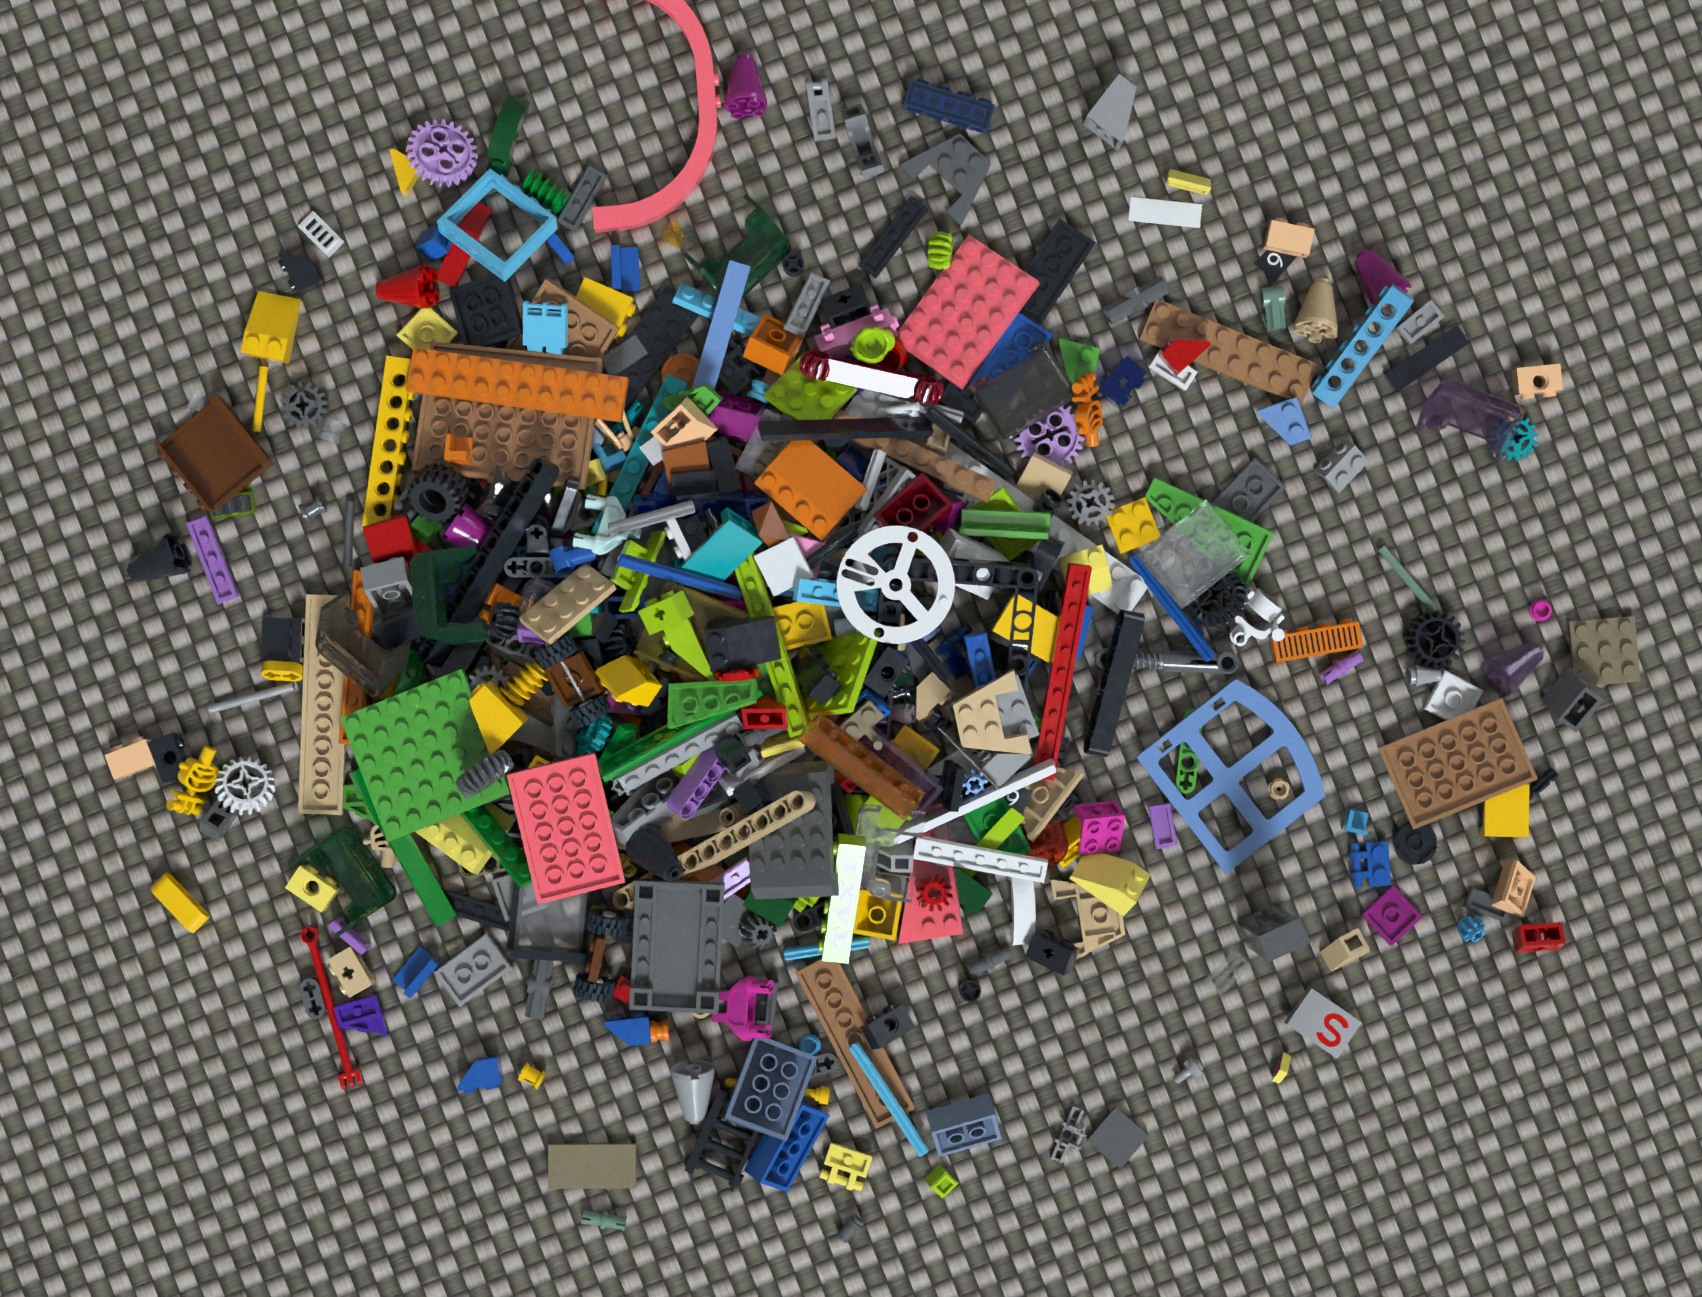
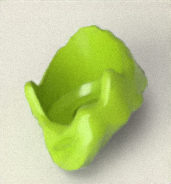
M870 326L861 329L853 336L850 343L852 346L849 349L853 352V356L857 361L876 364L882 361L887 352L894 348L895 337L888 329Z

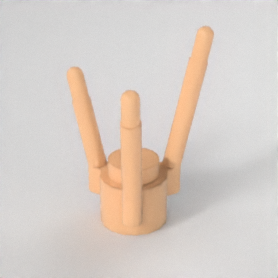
M625 411L623 412L622 420L627 432L626 434L621 431L614 435L600 418H597L595 425L610 440L618 452L622 450L626 452L634 444L632 439L635 436L630 429Z

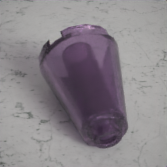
M1525 643L1486 658L1481 662L1482 674L1484 677L1488 675L1491 680L1488 684L1496 693L1502 697L1507 695L1509 697L1543 660L1544 651L1537 643Z

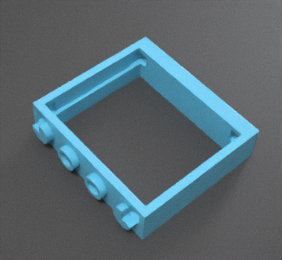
M489 169L437 220L439 232L504 282L558 229L556 217L551 214L550 209H544L534 197H528L518 185H512L503 174L499 175L492 169ZM492 188L542 224L506 262L502 261L456 226Z

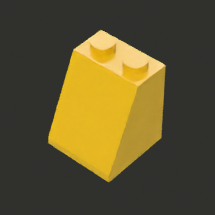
M491 680L487 684L484 681L471 692L473 697L469 700L490 754L496 752L529 719Z

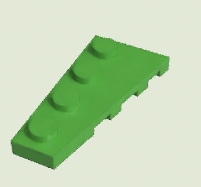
M754 678L732 682L706 681L669 684L667 727L674 729L757 703V680Z

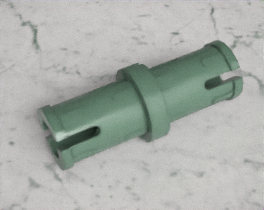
M583 1210L581 1224L601 1226L600 1229L608 1227L625 1231L627 1216L611 1215L607 1211L599 1213Z

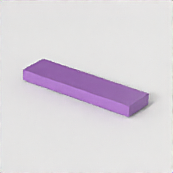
M208 515L187 522L186 525L217 604L240 597Z

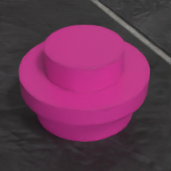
M1539 599L1531 603L1529 613L1534 620L1545 621L1550 617L1552 608L1546 600Z

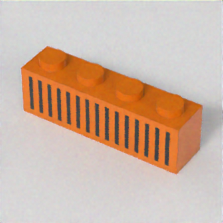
M1352 618L1339 620V625L1331 626L1330 622L1317 624V629L1309 630V626L1296 628V632L1289 634L1287 629L1283 630L1285 633L1283 640L1275 641L1272 636L1269 637L1273 663L1362 648L1363 642L1359 621L1352 622Z

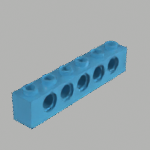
M1393 283L1389 287L1386 285L1383 287L1378 295L1380 300L1376 305L1371 304L1364 314L1367 316L1363 323L1358 322L1351 331L1354 334L1352 338L1342 343L1338 349L1341 353L1336 359L1331 358L1325 367L1327 372L1323 377L1319 375L1312 384L1314 387L1312 394L1333 409L1414 302V297ZM1384 304H1391L1394 307V311L1390 314H1385L1382 312L1381 307ZM1371 322H1378L1381 328L1377 332H1372L1369 330L1368 325ZM1364 340L1368 346L1363 350H1359L1355 347V342ZM1344 358H1351L1354 361V365L1349 368L1344 367L1342 360ZM1335 375L1341 379V382L1338 385H1332L1328 379Z

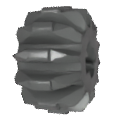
M753 912L752 917L746 916L747 921L741 923L743 928L739 930L743 943L751 949L758 948L763 950L764 944L770 946V939H776L773 934L777 931L774 923Z

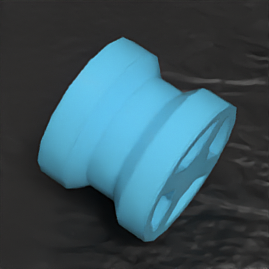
M753 379L751 383L753 387L747 396L767 404L768 401L764 399V393L771 386Z

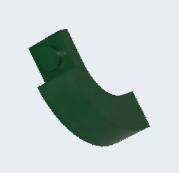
M511 95L506 98L491 136L487 154L489 156L487 171L492 169L499 175L509 176L514 148L520 130L527 120L530 101Z

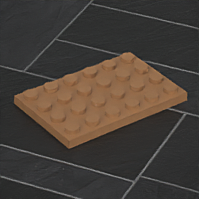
M1502 698L1378 748L1413 830L1538 780Z

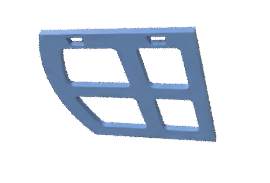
M1237 679L1232 680L1136 756L1140 764L1225 874H1228L1325 797L1321 776L1315 760L1297 729L1272 702ZM1221 697L1224 704L1217 710H1214L1210 705ZM1237 701L1272 728V734L1233 765L1226 767L1200 734L1199 729L1232 702ZM1168 739L1171 746L1161 752L1157 747ZM1181 742H1185L1212 776V781L1190 799H1185L1158 764L1162 757ZM1285 746L1299 773L1303 792L1272 817L1266 819L1239 785V780L1279 748ZM1221 794H1226L1252 829L1248 836L1228 851L1222 848L1198 816L1199 811Z

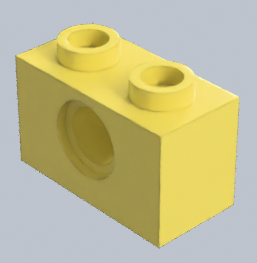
M307 864V866L301 865L285 888L318 911H326L340 890L336 886L337 882L328 876L322 877L318 874L319 870L310 864ZM311 881L318 883L319 889L317 892L310 890L309 884Z

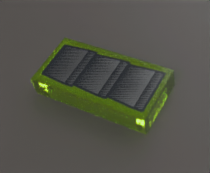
M253 491L236 494L214 513L211 512V519L216 520L256 513Z

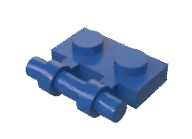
M1388 841L1364 842L1365 851H1360L1359 843H1351L1349 859H1352L1353 872L1350 873L1354 888L1363 887V878H1367L1369 887L1391 885ZM1366 858L1367 871H1361L1360 859Z

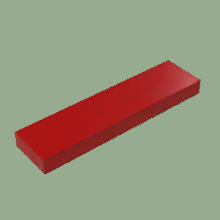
M478 202L464 216L459 228L478 242L493 209ZM452 242L450 250L446 254L437 273V280L453 288L457 287L471 256Z

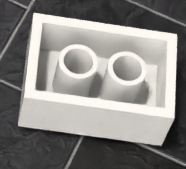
M948 528L939 543L948 557L1009 562L1002 552L965 535H959V532ZM933 567L932 573L936 574V570ZM980 568L977 571V577L986 576L988 570ZM955 584V586L987 600L995 587Z

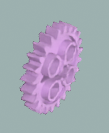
M433 119L432 125L425 121L424 127L418 125L416 131H412L411 137L407 141L408 145L405 152L408 154L406 160L411 161L410 168H416L415 175L423 174L422 181L429 178L430 185L434 181H438L439 187L442 186L443 182H446V185L450 187L452 181L459 185L460 179L466 181L467 176L472 175L477 163V146L472 145L474 138L467 139L468 131L461 132V125L454 128L453 121L446 125L445 119L442 120L441 124H438L437 120ZM441 165H446L449 169H445Z
M1043 400L1042 407L1036 402L1034 403L1035 410L1027 407L1028 415L1021 413L1020 416L1024 421H1017L1016 424L1021 428L1014 430V433L1019 435L1018 438L1014 439V442L1021 444L1016 450L1024 451L1021 458L1028 456L1030 460L1035 452L1064 467V461L1069 464L1072 463L1070 456L1076 458L1079 456L1075 449L1082 450L1083 447L1078 442L1084 441L1085 438L1079 436L1077 432L1075 413L1072 415L1069 413L1071 406L1065 410L1063 409L1064 402H1061L1057 407L1055 406V400H1052L1051 405H1047L1046 400ZM1051 416H1058L1061 419V425L1057 427L1052 426L1049 423V418ZM1033 424L1038 425L1041 428V433L1036 436L1032 435L1029 432V426ZM1067 427L1066 431L1055 434L1052 438L1053 441L1046 438L1036 444L1031 443L1032 440L1045 436L1046 430L1053 433L1060 428ZM1058 437H1068L1069 445L1067 447L1060 446ZM1041 444L1047 445L1050 450L1049 454L1045 456L1039 454L1038 446Z

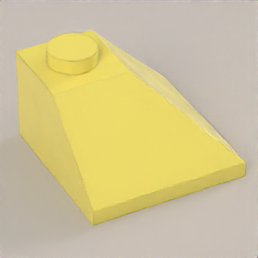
M1103 545L1058 558L1064 581L1066 580L1068 563L1084 564L1092 567L1087 595L1113 588Z

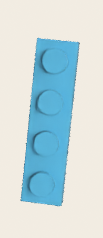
M682 282L673 299V303L711 320L718 298ZM739 308L733 329L751 336L761 321V317Z

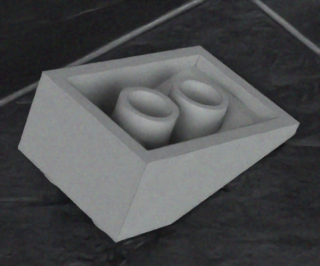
M394 557L385 562L371 563L366 567L360 568L364 592L381 620L398 616L423 605L404 557Z

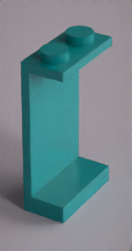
M726 507L721 512L723 524L684 562L676 557L674 565L676 569L723 582L763 543L762 538L753 524Z

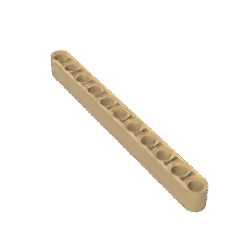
M793 791L677 856L682 865V872L675 880L685 881L809 812L815 806V796L809 791ZM801 796H802V798H803V804H802V806L800 805V798H801ZM783 807L785 808V814H784V816L782 815V808H783ZM765 817L767 818L766 826L764 824ZM747 827L749 828V835L746 833ZM712 847L714 848V854H713V855H712V852H711ZM649 872L640 877V879L660 880V877ZM635 881L614 893L613 904L616 908L634 909Z

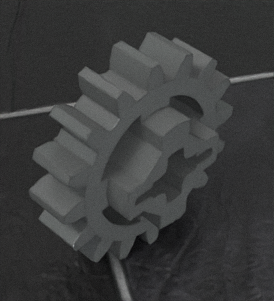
M299 382V388L291 385V392L284 391L287 398L280 400L285 403V406L280 408L281 411L286 412L283 418L290 419L288 424L291 426L296 424V428L300 430L303 425L306 430H310L311 424L318 427V420L325 421L322 414H328L329 412L324 409V406L329 405L328 401H323L326 394H319L321 388L316 386L312 389L313 384L309 382L306 387L302 382ZM307 392L312 393L317 400H311ZM304 402L309 404V406L305 407V410L300 408V406L304 405ZM315 410H318L317 413L315 414V416L312 417V414L314 413V411H315ZM292 412H298L302 420L295 418Z

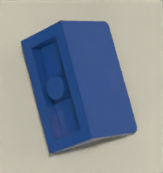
M611 245L612 289L618 292L640 291L639 249L637 247L621 248L620 245Z
M419 947L394 977L393 981L405 990L403 994L410 999L441 962L426 949Z

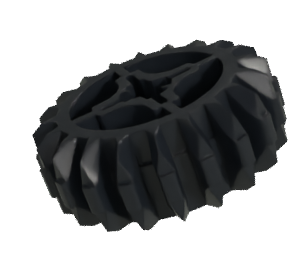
M1219 569L1218 573L1211 571L1210 577L1204 575L1205 580L1203 582L1197 581L1199 587L1193 589L1196 594L1191 596L1193 601L1191 607L1194 610V615L1201 623L1206 624L1208 627L1215 626L1220 629L1222 625L1228 627L1229 621L1236 623L1235 618L1237 616L1242 617L1241 610L1247 609L1244 603L1249 601L1246 596L1249 594V591L1246 588V583L1237 574L1228 570L1225 572Z
M1435 610L1434 616L1431 611H1426V618L1423 614H1419L1418 619L1420 622L1415 619L1411 621L1415 628L1407 627V631L1412 633V635L1405 636L1406 640H1411V644L1405 645L1406 648H1413L1409 656L1417 654L1414 661L1419 663L1423 659V667H1427L1430 662L1432 669H1435L1437 664L1440 669L1444 668V661L1447 665H1452L1451 658L1459 659L1455 652H1463V648L1458 647V645L1465 644V640H1459V636L1465 634L1464 631H1457L1461 627V623L1453 625L1456 618L1452 616L1447 620L1448 612H1443L1440 617L1439 610ZM1432 621L1438 622L1437 627H1434L1432 632L1422 631L1426 624ZM1444 626L1450 632L1451 642L1444 637ZM1427 636H1436V639H1438L1442 643H1434V641ZM1419 637L1426 643V654L1419 645ZM1439 647L1448 648V651L1443 656L1438 658L1432 657Z

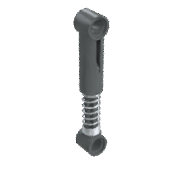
M1109 648L1101 649L1095 654V664L1101 670L1104 669V665L1101 663L1100 658L1102 654L1108 653ZM1163 650V653L1159 652L1158 654L1154 652L1152 654L1148 652L1146 654L1142 652L1140 654L1136 653L1133 667H1137V669L1139 667H1143V669L1145 667H1149V669L1155 667V669H1162V672L1230 674L1237 670L1239 660L1231 652H1215V657L1210 660L1214 661V665L1194 664V660H1204L1198 651ZM1224 657H1228L1232 661L1229 669H1224L1221 665Z

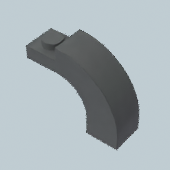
M862 104L840 110L860 174L863 178L875 177L879 173L884 172L883 164L874 145Z

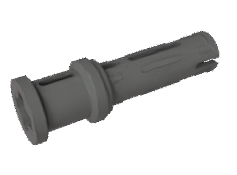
M750 729L741 734H734V738L744 744L747 750V748L755 744L761 745L768 737L787 729Z

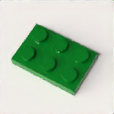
M1003 796L963 814L978 843L1010 810V807ZM1018 825L996 850L1023 855L1031 851V848Z

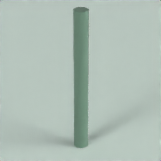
M1385 545L1379 548L1380 554L1434 616L1435 610H1439V608Z

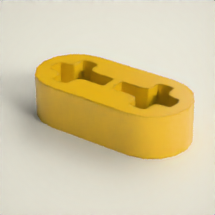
M265 661L262 665L261 675L268 680L300 681L303 677V666L295 662Z

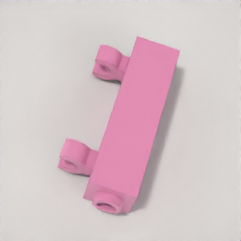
M877 304L869 307L870 315L837 328L830 329L829 324L820 326L822 333L814 336L819 351L821 350L829 355L844 358L853 354L849 349L852 346L850 343L853 336L863 328L879 326L890 330L895 338L898 337L896 328L899 327L895 314L890 315L888 308L879 310Z

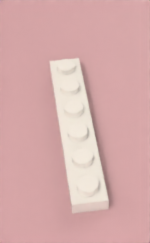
M917 835L913 859L1044 883L1048 859Z

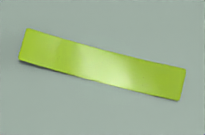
M1011 808L976 846L996 850L1025 817L1014 808ZM959 867L970 877H973L977 870Z

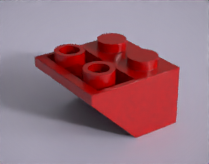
M405 514L363 526L365 538L374 563L385 562L394 557H404L408 566L422 562L418 541Z

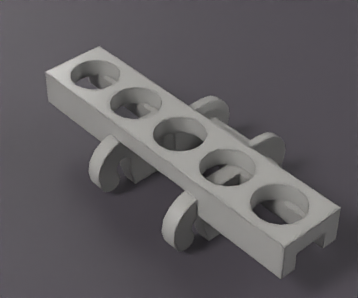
M1072 1105L1066 1122H1061V1125L1064 1127L1059 1138H1054L1056 1145L1050 1157L1052 1160L1062 1163L1070 1146L1074 1147V1150H1081L1079 1144L1082 1137L1087 1135L1084 1134L1083 1130L1081 1132L1078 1131L1077 1127L1084 1110ZM1074 1110L1080 1112L1078 1118L1072 1117ZM1070 1120L1075 1121L1074 1126L1069 1124ZM1065 1130H1069L1071 1132V1136L1069 1138H1065L1063 1136V1132ZM1074 1133L1078 1134L1075 1144L1071 1142ZM1058 1150L1062 1151L1061 1158L1055 1157Z

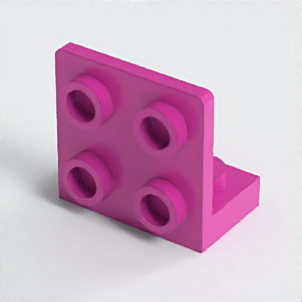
M1116 800L1075 805L1074 813L1082 824L1078 848L1079 855L1120 851L1125 814Z

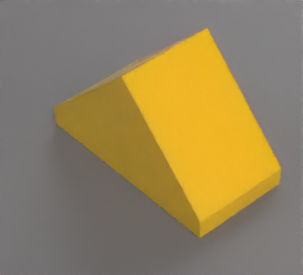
M390 149L400 191L404 196L409 195L420 174L415 175L416 168L409 167L411 161L406 160V155L395 149Z

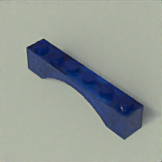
M765 492L720 493L718 497L679 501L671 494L634 495L633 510L634 516L691 500L694 503L695 512L675 519L689 518L696 514L698 517H705L703 511L711 508L714 516L721 517V512L727 507L745 520H754L752 510L768 503V495Z

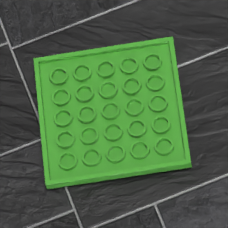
M464 669L457 670L340 718L388 842L511 794L506 776L471 798H465L455 784L456 779L483 758L491 755L488 752L469 703L473 695L471 694L472 689Z

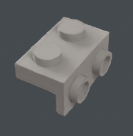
M1342 440L1319 463L1314 471L1322 476L1334 491L1340 493L1369 461L1356 445Z

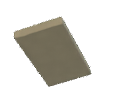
M636 1143L548 1144V1189H624L637 1187Z

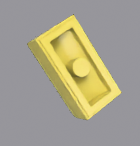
M1172 169L1168 171L1165 183L1167 186L1203 195H1208L1211 191V179Z

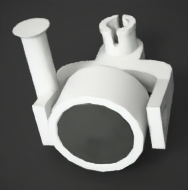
M1249 587V594L1246 595L1249 601L1246 603L1270 623L1266 628L1258 629L1249 624L1243 617L1237 616L1235 618L1236 624L1229 631L1231 641L1238 646H1243L1251 635L1258 639H1265L1270 632H1272V638L1275 641L1283 640L1285 633L1278 627V624L1285 618L1281 613V606L1259 588L1254 592Z

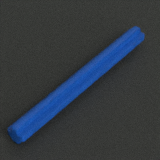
M621 553L617 559V565L620 567L735 600H741L743 597L741 588L735 585Z
M1137 553L1131 556L1128 560L1131 566L1143 578L1145 584L1206 662L1213 659L1215 652L1141 556Z

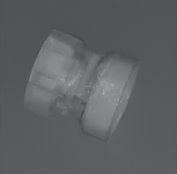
M325 417L323 422L324 429L320 431L318 438L339 445L341 440L340 433L344 431L346 424Z

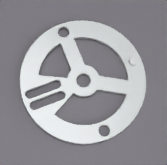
M885 526L866 533L851 545L844 555L838 570L837 594L845 616L862 634L883 643H908L928 635L944 620L954 598V572L946 552L929 535L907 526ZM910 532L917 533L918 539L915 542L908 540L907 536ZM903 543L894 570H890L887 573L868 555L871 550L883 544ZM916 548L921 550L930 559L937 574V595L929 611L924 608L910 591L911 581L907 572ZM850 558L876 567L878 574L871 575L848 567L845 561ZM844 569H848L873 578L875 583L869 586L843 577L841 572ZM894 578L902 581V588L899 591H893L889 587L890 581ZM881 588L887 598L900 600L917 621L899 627L880 624L863 612L856 600L854 591ZM878 627L884 630V635L880 638L874 635V630Z

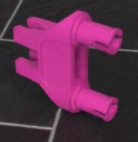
M747 976L736 983L728 992L719 991V1000L727 1001L726 1014H712V1022H726L731 1030L744 1041H751L753 1038L769 1039L772 1033H764V1031H772L771 1026L755 1025L756 993L771 995L774 989L766 988V986H774V982L772 980H757L754 976Z

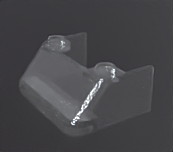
M864 804L858 809L855 835L865 836L866 841L860 883L874 897L912 903L915 877L878 872L876 867L880 846L892 847L896 845L900 835L922 838L926 812L875 804Z

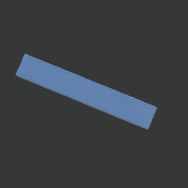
M729 260L692 388L706 383L715 390L751 266Z

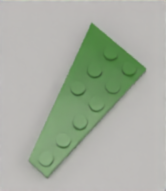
M1154 477L1145 498L1182 531L1209 559L1225 572L1228 570L1240 576L1246 583V588H1248L1274 532Z

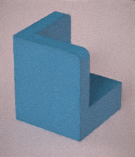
M599 443L594 445L592 455L595 459H600L605 474L623 467L626 461L623 450L617 453L612 444L601 447Z
M1346 808L1341 829L1367 835L1368 831L1365 828L1369 813Z

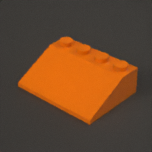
M811 440L791 441L755 481V484L821 541L827 539L868 490Z

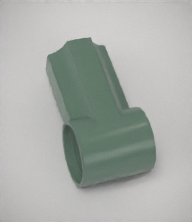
M1284 287L1261 288L1260 300L1261 306L1264 307L1266 331L1285 329Z

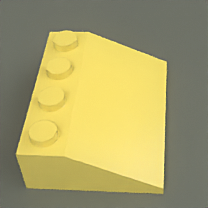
M493 803L485 804L486 809L504 831L508 833L516 820ZM460 814L415 831L474 874H479L492 855Z

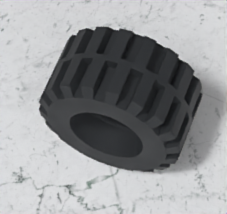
M431 463L430 466L428 464L419 470L408 487L407 497H409V505H413L412 510L418 512L419 517H425L426 521H435L437 524H440L441 521L447 523L449 520H453L468 498L467 492L469 489L465 485V478L460 477V472H455L453 467H446L443 463L439 465L436 463ZM433 490L439 492L442 496L436 494Z

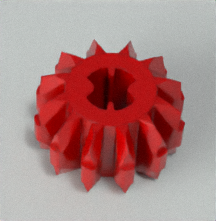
M938 874L935 875L934 881L931 880L930 875H927L926 878L929 883L926 884L923 880L919 881L924 888H916V892L923 893V895L917 896L916 899L917 901L925 899L921 907L925 908L929 903L930 912H933L934 905H937V909L942 911L941 902L945 906L949 905L945 897L953 898L951 893H945V891L951 890L952 886L947 885L943 887L947 879L943 878L939 883ZM932 887L940 890V894H937L939 897L935 899L933 896H928V892H931L930 889Z

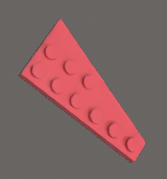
M941 804L921 807L919 818L943 806ZM946 823L919 834V836L949 841ZM913 859V873H910L898 944L963 934L953 866ZM938 874L939 883L943 878L947 879L943 887L947 885L952 886V889L945 891V893H951L953 898L945 897L949 905L945 906L941 902L942 911H939L937 905H934L933 912H930L929 903L925 908L921 907L925 899L917 901L916 897L923 895V893L916 892V888H924L919 883L920 880H923L926 884L929 883L926 878L927 875H930L931 880L934 881L935 875ZM932 887L930 889L931 892H928V896H933L935 899L939 897L937 894H940V890Z

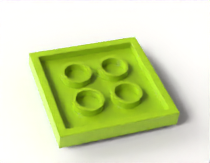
M801 355L764 393V399L792 420L831 419L857 392V387L828 380L821 381L808 378L799 370Z

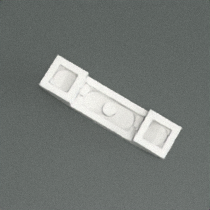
M1008 876V880L1011 882L1012 945L1030 944L1035 933L1036 923L1034 882Z

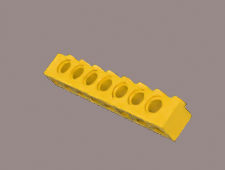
M386 356L362 530L363 526L394 517V505L400 495H397L398 486L401 487L403 482V474L400 473L401 465H404L406 461V452H403L404 443H408L409 430H406L407 422H410L412 418L410 401L414 400L415 393L406 391L411 359ZM404 375L405 383L402 386H396V378ZM401 397L402 405L394 408L392 405L393 399ZM397 418L399 426L391 430L389 423L392 419ZM390 440H395L396 447L393 451H387L386 444ZM391 461L393 469L391 472L385 473L383 465ZM388 483L390 490L387 494L382 495L380 487L382 484ZM380 505H385L387 508L384 516H378L377 508Z

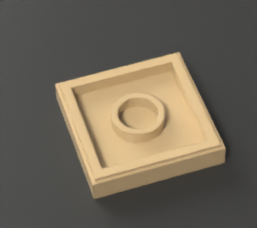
M1034 452L1015 488L1035 501L1041 499V494L1045 489L1054 490L1061 496L1073 472Z

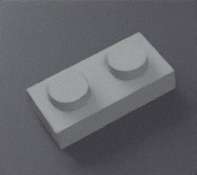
M1430 300L1400 324L1396 330L1411 345L1445 316L1433 301Z

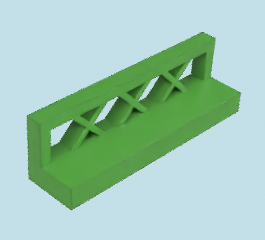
M962 508L959 535L1048 539L1050 535L1051 512Z

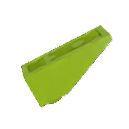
M690 618L663 629L664 633L661 635L666 646L670 645L674 652L710 681L716 680L714 671H710L709 660Z

